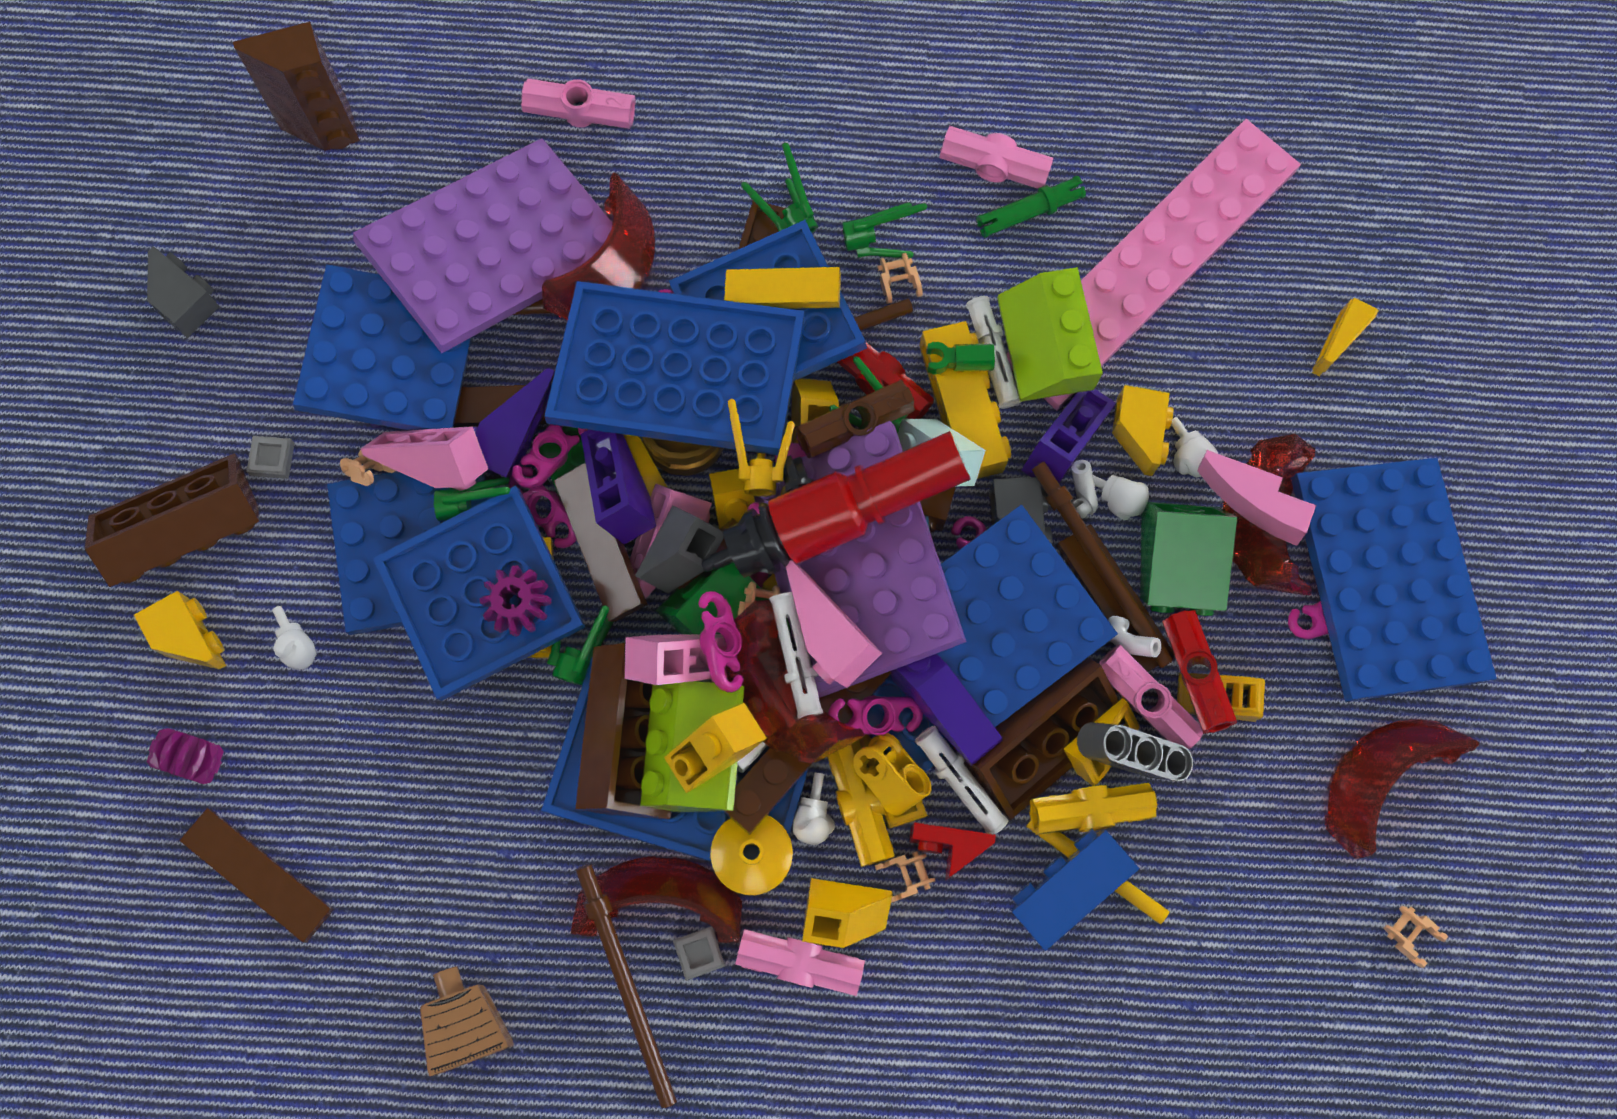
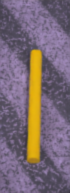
M1030 820L1026 827L1035 833L1032 827V820ZM1061 832L1038 835L1068 858L1078 850L1074 846L1075 842ZM1127 880L1115 890L1116 893L1160 925L1165 921L1170 912Z

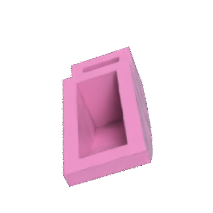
M1206 451L1197 471L1211 489L1232 509L1252 524L1277 538L1297 546L1307 533L1316 505L1279 492L1283 477L1212 451Z

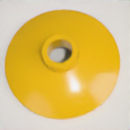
M768 815L750 835L731 818L728 819L716 832L711 845V863L718 879L730 890L743 895H760L776 888L787 876L793 858L792 843L787 831L777 820ZM751 844L756 845L760 850L759 856L754 860H748L743 854L745 847Z

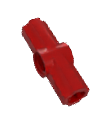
M867 342V349L837 362L856 378L857 385L866 395L875 390L854 364V357L858 356L883 387L902 380L911 391L915 409L905 419H922L934 403L933 397L906 376L903 366L895 357L885 351L879 353Z
M1184 610L1172 614L1169 618L1163 620L1162 624L1178 664L1182 683L1188 691L1203 734L1219 732L1237 724V719L1218 672L1217 661L1211 654L1196 611ZM1196 664H1202L1208 667L1211 672L1203 679H1196L1189 675L1188 670Z

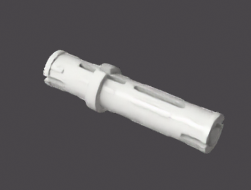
M979 296L968 301L966 307L969 310L979 344H994L995 365L994 370L988 371L999 403L998 406L1000 409L1013 407L1021 402L1011 365L1001 339L1004 333L1002 327L996 324L989 297Z
M787 592L770 597V603H772L779 640L788 674L784 675L785 682L791 685L798 713L797 717L798 719L823 714L814 678L818 674L811 665L792 592ZM786 618L790 619L797 651L793 650ZM797 659L800 661L802 675L807 691L806 694L803 693L801 680L796 664Z
M931 726L923 731L916 738L915 743L921 747L936 767L934 773L939 779L947 781L963 804L982 825L986 833L997 834L1007 825L1008 819L1001 813L984 788L964 765L965 758L959 752L953 751L938 732L936 726ZM940 753H943V755L951 763L954 769L958 772V776H955L954 773L950 770V768L947 766L944 760L940 757ZM966 786H968L972 790L975 796L983 804L984 808L979 807V805L975 802L972 796L965 789Z

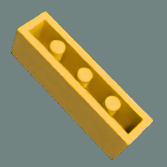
M966 321L922 331L919 347L941 422L986 450L977 479L1003 473L1008 459L1011 458V448L1007 437H1001L998 424L1001 422L998 405L995 401L991 402L987 389H990L988 372L954 371V368H948L941 374L933 375L928 373L927 370L930 362L937 363L942 361V358L937 354H927L926 350L929 343L941 342L948 348L954 347L955 344H979L976 334L969 332Z

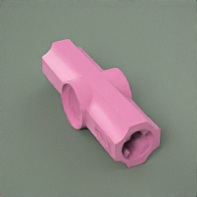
M527 79L526 82L524 81L522 89L521 107L522 111L526 113L566 119L568 123L575 127H586L595 123L630 129L635 116L636 100L635 95L592 89L587 82L582 80H571L566 84ZM577 102H584V104L579 105V106H574V105H573L574 103H577Z
M949 126L939 156L940 159L976 169L978 176L984 180L1000 183L1008 179L1037 189L1045 186L1053 162V157L1017 147L1016 142L1007 135L991 133L985 137Z
M1120 644L1099 661L1098 664L1102 666L1111 686L1128 701L1132 710L1141 715L1165 740L1191 749L1201 739L1203 732L1200 724L1171 696L1169 690L1164 685L1158 683ZM1153 688L1158 694V702L1155 707L1146 710L1142 706L1141 698L1145 691Z
M744 929L735 965L777 975V979L810 988H813L815 985L857 996L865 961L842 953L823 950V946L802 942V940L787 937V940Z

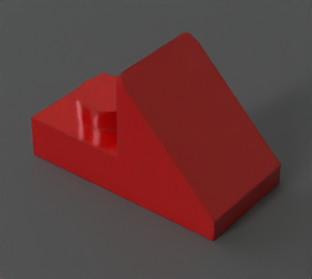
M914 822L911 826L909 843L918 844V851L933 854H942L943 848H949L946 881L995 843L996 835Z

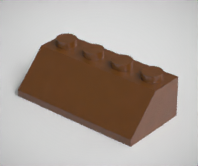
M310 21L233 42L237 54L281 130L324 151L343 149L349 144L360 141L350 104Z
M236 453L88 516L84 549L109 587L121 582L123 584L134 582L148 570L157 566L168 567L176 563L181 556L194 550H207L213 547L219 539L231 534H244L251 530L256 523L260 522L258 504Z
M625 643L597 646L593 649L575 809L606 815L670 819L671 811L640 806L653 684L625 679Z
M1087 657L997 725L995 729L1002 736V741L972 766L965 760L964 765L1009 820H1012L1030 804V800L1037 798L1073 767L1064 748L1078 736L1080 729L1089 722L1094 723L1119 701L1102 666ZM1124 719L1120 721L1119 725L1125 722Z

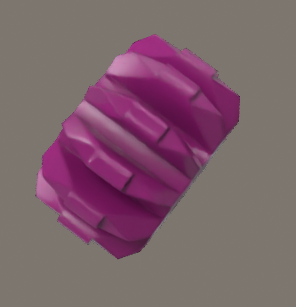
M512 565L509 577L502 570H496L498 582L496 584L490 581L484 582V587L491 594L479 598L482 605L489 607L483 614L484 619L488 622L495 621L494 629L500 633L509 629L510 634L519 636L522 626L530 632L535 631L536 627L533 619L535 617L543 621L547 619V614L540 610V607L548 606L552 603L549 596L543 595L548 588L547 583L544 580H537V573L532 569L522 573L519 566ZM514 595L522 599L518 607L510 603V599Z
M166 728L159 730L156 738L152 740L146 762L150 767L200 784H208L212 782L215 773H218L224 751L215 743Z

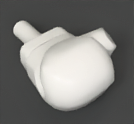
M1178 417L1172 419L1171 426L1180 437L1175 444L1177 449L1173 461L1175 468L1182 475L1189 474L1196 478L1202 477L1197 470L1206 451L1209 450L1217 454L1218 452L1198 431L1195 430L1188 433Z
M1093 475L1094 485L1103 490L1101 497L1108 502V508L1115 516L1128 520L1130 517L1142 514L1149 499V490L1144 483L1134 482L1116 475H1111L1106 481Z
M282 606L275 607L272 611L280 626L275 631V635L278 638L274 644L275 655L279 657L281 662L292 669L308 668L313 664L317 655L313 641L302 631L300 624L289 623Z
M814 772L810 798L801 797L792 829L793 834L799 841L810 845H818L826 841L828 835L833 832L835 827L833 819L827 814L828 802L820 800L824 774Z

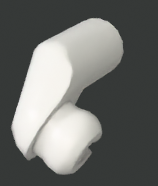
M1078 460L1071 467L1077 499H1074L1071 503L1081 518L1084 519L1088 514L1093 515L1095 513L1098 501L1091 464L1086 460Z
M1111 616L1108 619L1118 635L1110 640L1111 643L1116 646L1120 644L1130 655L1157 657L1160 654V639L1135 636L1128 633L1127 630L1130 623L1128 619L1123 617Z

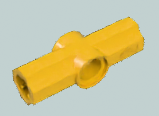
M859 739L827 748L826 753L838 790L835 793L845 826H849L860 866L865 867L894 858L895 855L882 816L885 815L884 808L876 795L854 770V755L862 748Z
M1150 783L1107 788V785H1098L1071 791V794L1051 795L1030 800L1029 815L1036 835L1078 829L1079 832H1087L1090 829L1096 831L1111 828L1117 823H1130L1157 817L1156 809L1158 804L1155 791L1151 788Z

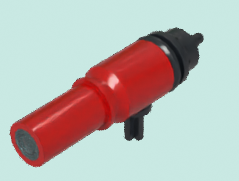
M950 431L869 467L863 468L862 465H858L855 467V473L848 476L835 471L817 480L810 479L807 476L802 458L793 459L790 455L787 456L784 465L783 478L785 486L782 488L780 496L769 500L768 504L760 503L759 514L752 508L745 511L737 524L725 528L723 534L727 548L712 554L709 558L703 560L701 564L704 571L710 572L734 563L744 578L758 572L775 574L781 569L780 563L784 567L788 565L790 560L795 564H799L864 536L869 523L877 521L878 524H883L886 522V516L971 480V477Z

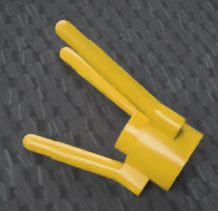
M729 399L730 420L739 463V480L745 481L744 492L751 496H773L776 494V483L783 482L784 465L795 423L793 421L787 423L775 467H773V461L766 459V454L757 453V459L750 460L748 466L736 402L734 399Z

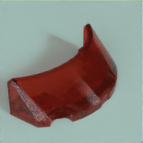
M613 173L610 177V195L604 203V210L610 215L613 214L614 218L612 229L603 245L590 259L576 269L561 276L545 280L542 284L543 309L567 320L577 281L641 289V285L651 272L655 256V232L651 217L643 203L617 173Z
M1296 434L1259 440L1251 448L1252 457L1246 464L1283 477L1278 491L1291 496L1293 491L1291 477L1304 471L1315 457L1316 449ZM1224 501L1223 510L1237 517L1232 562L1238 566L1245 579L1258 589L1311 595L1312 587L1301 579L1298 574V566L1291 562L1286 541L1252 524Z
M770 600L754 601L734 619L742 639V647L737 654L740 670L733 672L726 666L728 681H733L737 674L743 677V703H745L767 739L763 742L776 752L783 751L798 758V762L812 764L865 737L861 728L857 729L836 720L824 710L823 714L816 716L807 715L798 719L790 683L787 684L784 675L788 674ZM802 686L803 693L806 694L807 691Z
M1424 719L1397 721L1370 731L1359 738L1356 744L1342 755L1334 768L1327 790H1329L1328 814L1324 815L1326 830L1355 859L1372 856L1377 851L1376 830L1382 805L1387 794L1400 776L1415 763H1425L1432 758H1443L1444 762L1452 764L1462 754L1475 750L1480 743L1437 721Z
M649 856L623 862L596 877L602 894L606 893L612 907V911L609 913L611 919L619 918V909L628 905L640 903L672 904L700 914V922L710 924L716 930L719 943L740 944L743 902L736 892L727 888L718 879L714 872L701 865L676 857L656 858L655 856ZM582 890L578 894L571 934L575 936L597 937L598 931L594 920L588 919L583 905L586 898Z

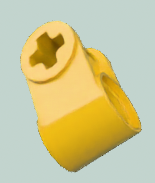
M889 733L875 735L869 742L868 747L861 748L854 755L853 766L857 775L864 780L876 795L883 808L892 815L899 816L931 792V782L925 771L914 762L902 747L900 741ZM888 747H891V750L886 755H884L883 752ZM873 760L874 763L869 768H866V765Z

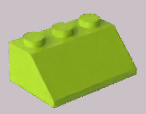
M1078 267L1039 273L998 294V305L1020 402L1095 389L1103 371Z
M690 681L662 685L653 684L640 806L673 812L734 810L738 761L697 788L686 793L664 757L709 718L742 704L744 686L741 685L735 692H725L720 690L715 683Z

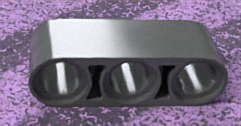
M1089 722L1080 729L1077 736L1078 749L1084 757L1144 777L1181 782L1188 778L1193 769L1192 754L1185 746L1123 725Z

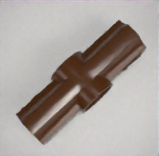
M899 380L852 402L842 404L828 413L795 427L796 438L801 450L810 459L848 442L854 435H867L876 426L888 421L892 422L915 411L913 396L904 382ZM852 409L857 410L861 415L862 422L859 429H855L849 423V413Z

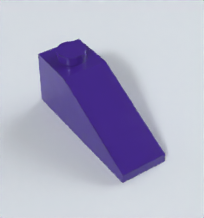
M547 368L484 418L478 427H473L489 470L504 477H511L513 466H521V458L526 455L545 414L555 374L554 369Z
M1096 389L1076 393L1039 440L1021 471L1031 478L1036 477L1032 469L1045 461L1058 483H1060L1112 411L1116 402Z
M587 430L582 433L581 439L596 523L623 544L655 528L656 522L651 497L624 435L596 430Z
M937 653L891 671L893 682L907 697H911L928 720L936 726L940 733L971 766L1002 741V736L950 667Z

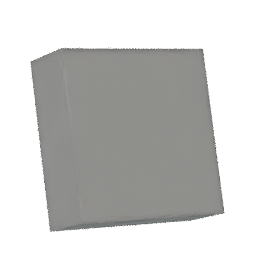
M252 436L246 472L250 476L289 479L295 443L290 438Z
M712 926L673 940L686 981L726 967Z

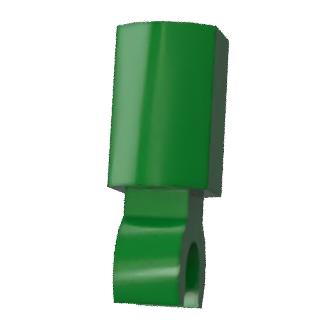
M932 342L927 346V354H937L942 358L940 362H930L928 364L927 370L930 374H941L948 368H954V371L994 370V344H955L954 347L948 348L941 342Z

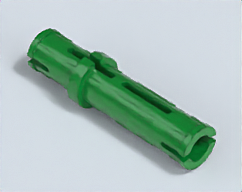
M1077 175L1052 187L1048 185L1038 188V192L983 215L976 216L978 227L992 222V224L980 230L981 235L987 238L992 234L1043 213L1047 215L1057 212L1058 207L1085 198L1086 191L1084 186L1070 191L1083 183L1081 178Z

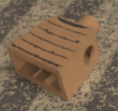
M457 966L433 975L440 998L423 1004L420 1008L429 1077L514 1046L513 1040L484 985H475L464 989Z

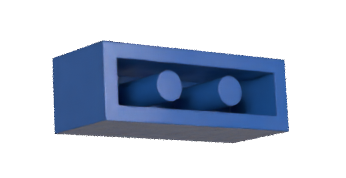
M1093 829L1087 831L1074 843V846L1078 849L1067 860L1062 856L1056 858L1043 870V873L1047 876L1036 887L1028 883L1012 897L1016 904L1010 910L1045 951L1140 869L1107 830L1101 829L1098 833Z

